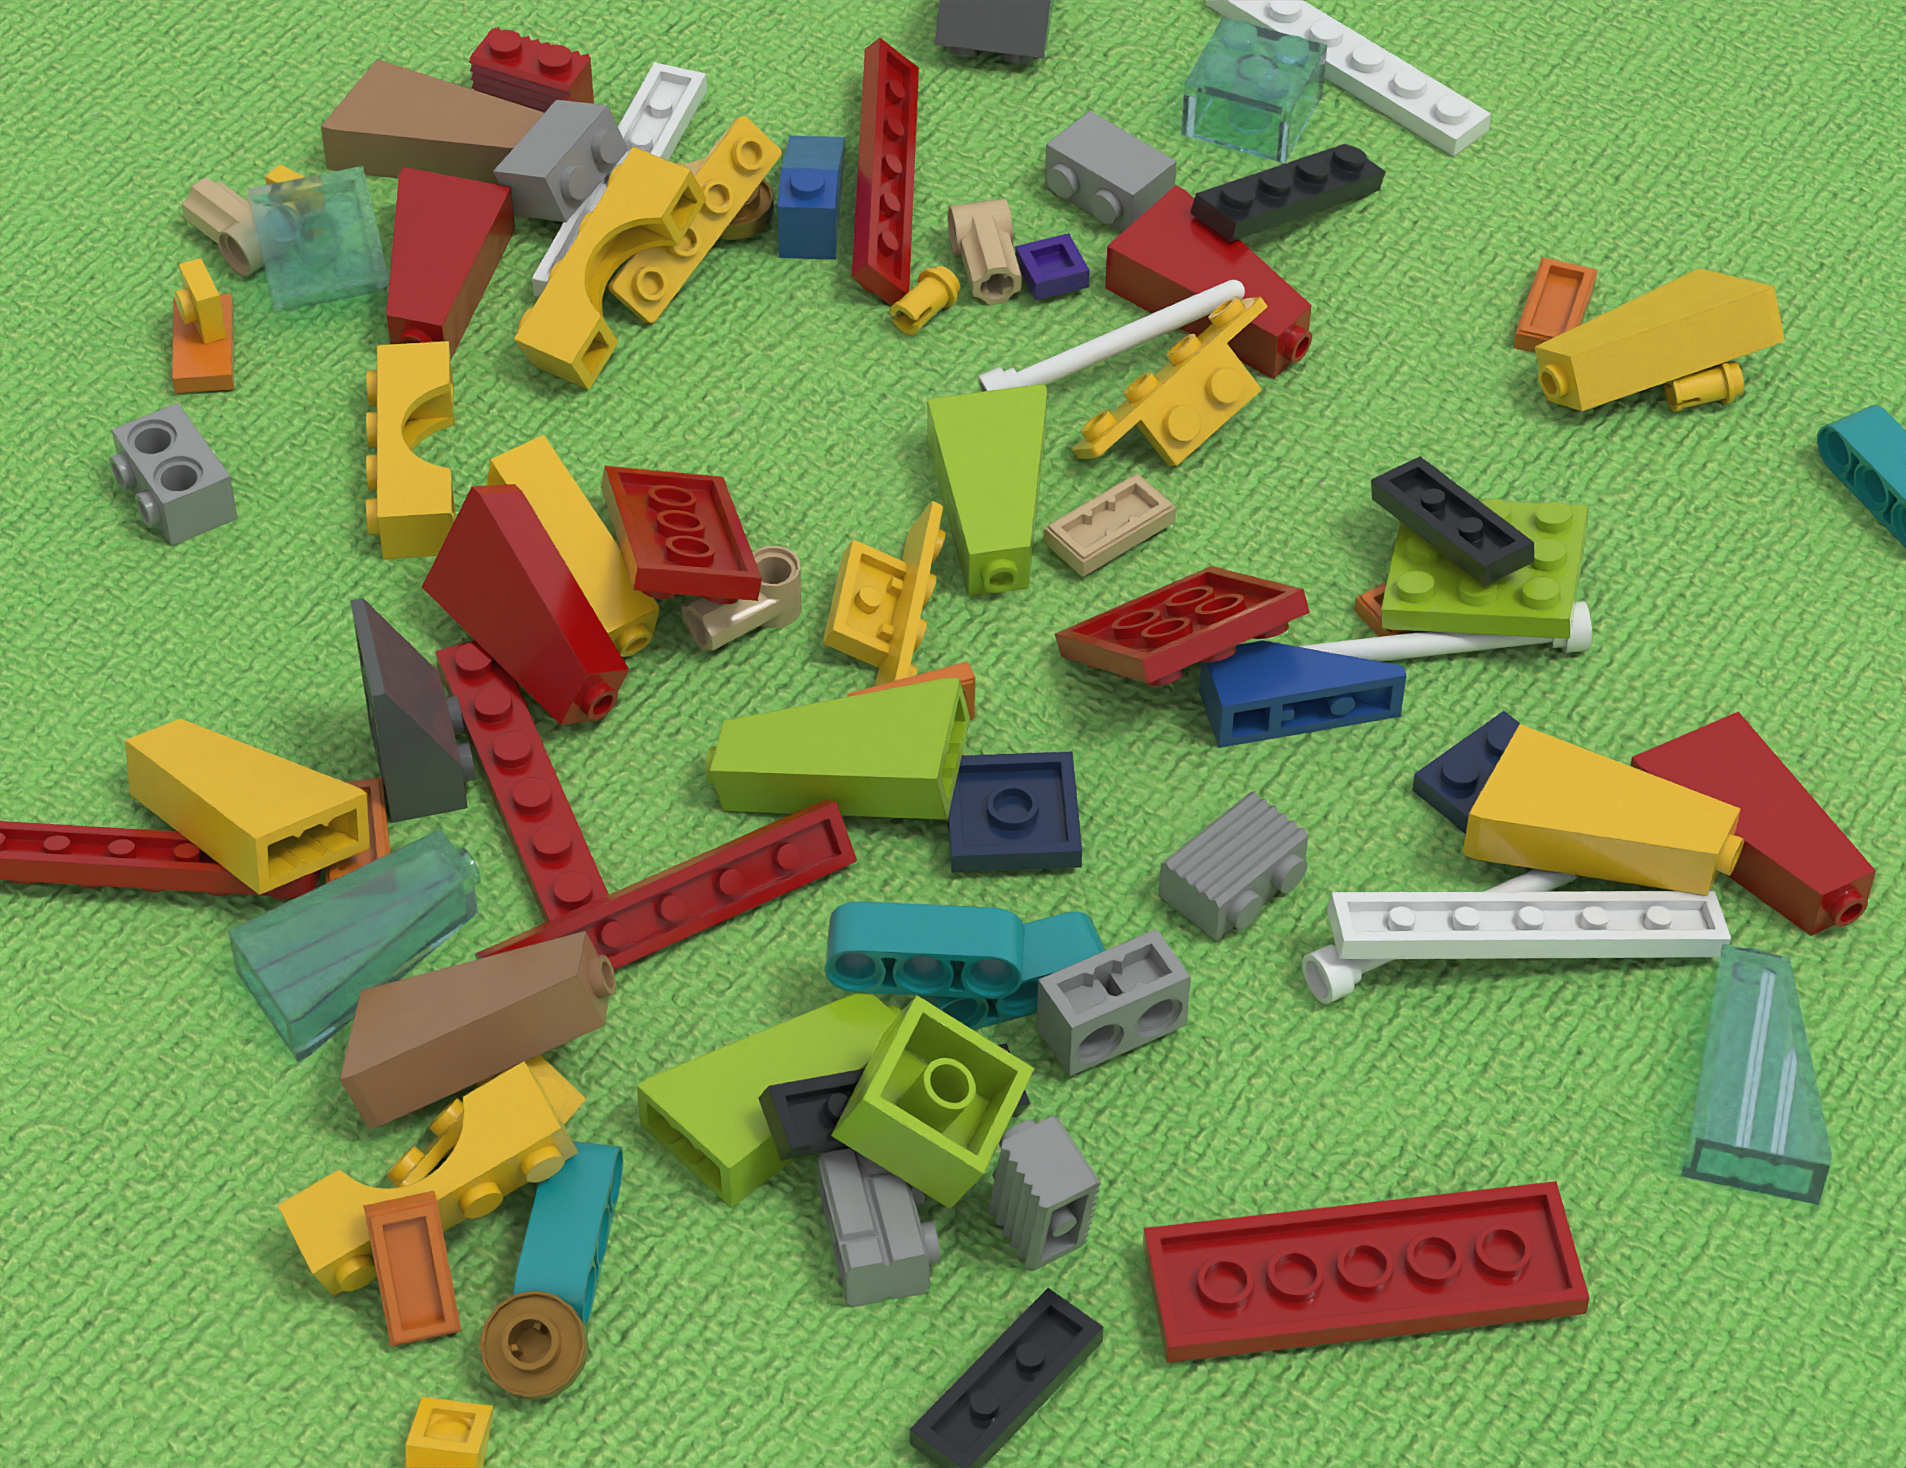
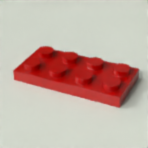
M604 465L601 490L633 590L641 591L643 594L657 599H671L676 597L677 594L703 596L708 601L725 605L734 604L739 599L758 601L762 576L723 477Z

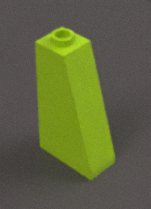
M1045 383L927 399V443L968 596L1003 593L1029 588L1046 437L1047 389Z
M943 678L725 720L722 724L717 746H711L706 755L705 773L709 785H715L723 811L793 814L820 801L830 799L837 802L841 816L948 820L970 722L960 678Z
M854 993L650 1076L637 1085L640 1126L732 1208L796 1159L781 1161L758 1099L767 1086L865 1069L882 1035L902 1011L892 1004L886 1006L872 993Z

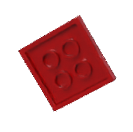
M1210 566L1055 633V638L1061 657L1087 664L1088 668L1103 669L1115 673L1117 677L1132 678L1144 682L1146 686L1155 687L1176 681L1182 676L1181 669L1199 661L1203 663L1216 662L1232 656L1236 652L1235 645L1251 638L1266 639L1280 635L1289 629L1288 622L1306 615L1310 611L1304 589Z

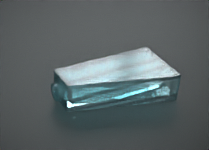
M440 829L228 930L237 974L297 1062L313 1054L354 1019L361 990L400 980L478 914L475 885L481 882L477 865L465 848L456 850Z
M1722 944L1712 986L1681 1176L1819 1205L1829 1172L1832 1153L1790 957L1766 953L1756 948H1740Z

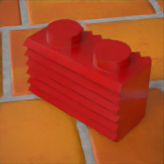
M497 27L489 31L470 56L469 63L472 64L470 72H473L471 76L473 81L471 89L544 113L556 100L594 104L592 68L589 54L580 55L579 51L571 52L565 46L550 45L549 42L541 43L539 39L531 40L529 36L521 38L520 34L515 31L500 30Z

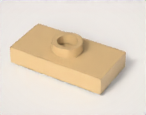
M1136 473L1044 527L1043 542L1080 576L1084 577L1176 521V506Z

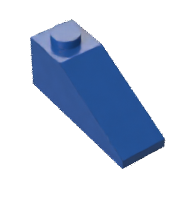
M789 136L781 167L777 206L779 258L836 260L845 137Z
M1265 640L1235 645L1236 652L1226 659L1210 663L1201 662L1199 694L1219 748L1401 717L1406 673L1401 665Z

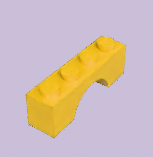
M634 146L623 163L614 168L609 177L606 191L594 210L586 214L581 221L578 236L565 257L553 266L549 274L548 284L534 307L528 309L520 320L518 333L514 340L533 366L590 390L619 343L603 318L602 299L605 287L615 270L624 261L638 252L653 247L679 245L707 199L691 170Z
M449 341L377 345V370L366 371L369 406H377V412H366L368 447L377 448L376 455H366L368 490L377 491V498L366 499L368 534L380 535L383 559L437 556L456 519L451 469L426 462L416 456L413 451L428 436L442 429L454 426V383Z
M525 1061L463 1096L464 1119L458 1142L447 1160L426 1178L399 1188H375L357 1182L338 1169L277 1205L311 1273L333 1297L342 1291L358 1290L371 1283L377 1277L363 1205L434 1191L437 1198L442 1230L445 1232L467 1218L475 1219L489 1214L501 1204L504 1196L526 1183H536L552 1177L560 1171L567 1159L579 1153L543 1086Z

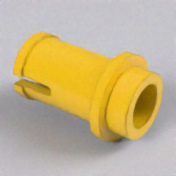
M944 266L926 268L919 274L918 284L899 302L894 303L890 307V316H896L902 311L892 320L895 326L905 334L916 335L922 329V326L940 309H949L957 302V294L960 292L959 280L952 271Z
M1736 361L1724 362L1666 382L1664 384L1665 396L1673 412L1719 400L1725 405L1732 404L1736 396L1743 395L1744 393L1742 371Z

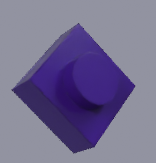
M1069 233L1015 246V256L1021 276L1035 300L1089 287L1090 270Z

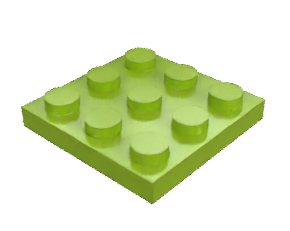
M1500 499L1479 500L1534 542L1533 563L1485 587L1400 521L1381 608L1382 629L1570 639L1588 528V505H1571L1557 501L1528 503L1506 502Z

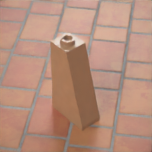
M377 59L321 125L327 169L335 172L399 178L402 167L500 185L493 171L542 117L544 112Z
M586 931L361 990L340 1081L368 1129L385 1125L514 1067L523 1061H527L605 1026L609 997L614 995L616 991V979L612 965L605 955L598 956Z

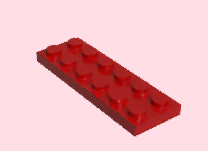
M1557 1181L1144 1228L1143 1248L1167 1363L1586 1314L1590 1299Z

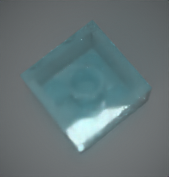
M1223 17L1184 83L1181 135L1286 163L1322 98L1327 45L1307 40L1297 35H1289L1252 25L1249 22Z
M363 166L247 189V201L273 314L387 290L389 277Z

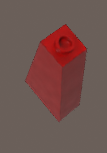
M402 167L398 179L386 313L390 345L449 341L450 358L452 359L515 231L511 187Z
M1175 185L1107 246L1105 289L1150 313H1155L1229 280L1240 281L1245 288L1243 299L1260 296L1267 304V308L1227 344L1241 362L1275 379L1291 362H1299L1307 353L1312 342V332L1309 331L1312 305L1240 239L1230 242L1192 215L1190 211L1194 198L1186 190ZM1209 315L1180 327V329L1189 334H1195L1198 337L1212 322L1208 318Z
M515 484L472 486L422 588L560 725L603 720L618 700V691L629 672L628 666L523 491Z
M1739 711L1632 757L1630 766L1741 809L1735 835L1744 838V844L1734 870L1730 876H1727L1812 936L1834 925L1837 927L1847 926L1865 912L1876 870Z

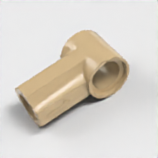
M208 177L201 179L191 186L187 199L182 203L184 219L219 245V249L229 266L243 277H248L295 246L293 230L286 218L276 207L264 204L257 209L221 181L213 182Z
M1003 198L949 205L947 220L951 248L955 257L962 256L973 297L981 298L987 305L1007 303L1009 297L1021 291V273L1013 249V226L1007 200Z
M766 546L753 552L762 576L758 601L739 599L734 604L725 605L708 601L703 596H697L681 605L682 619L687 625L692 640L703 652L709 649L713 651L758 626L782 628L798 619L802 611L800 560L794 552L781 546Z

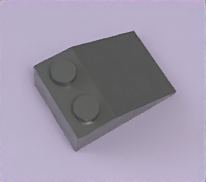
M940 0L935 45L947 46V52L957 56L975 57L979 55V51L1001 53V59L1007 62L1019 64L1032 63L1034 57L1044 58L1054 0Z
M364 598L350 600L369 727L383 781L391 823L468 808L464 782L474 781L476 776L469 743L457 744L455 734L464 733L457 695L445 698L440 673Z

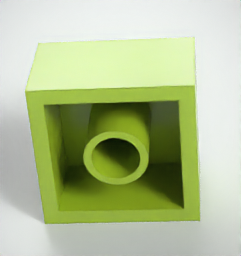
M916 995L882 1035L831 1136L951 1209L985 1173L1035 1068Z

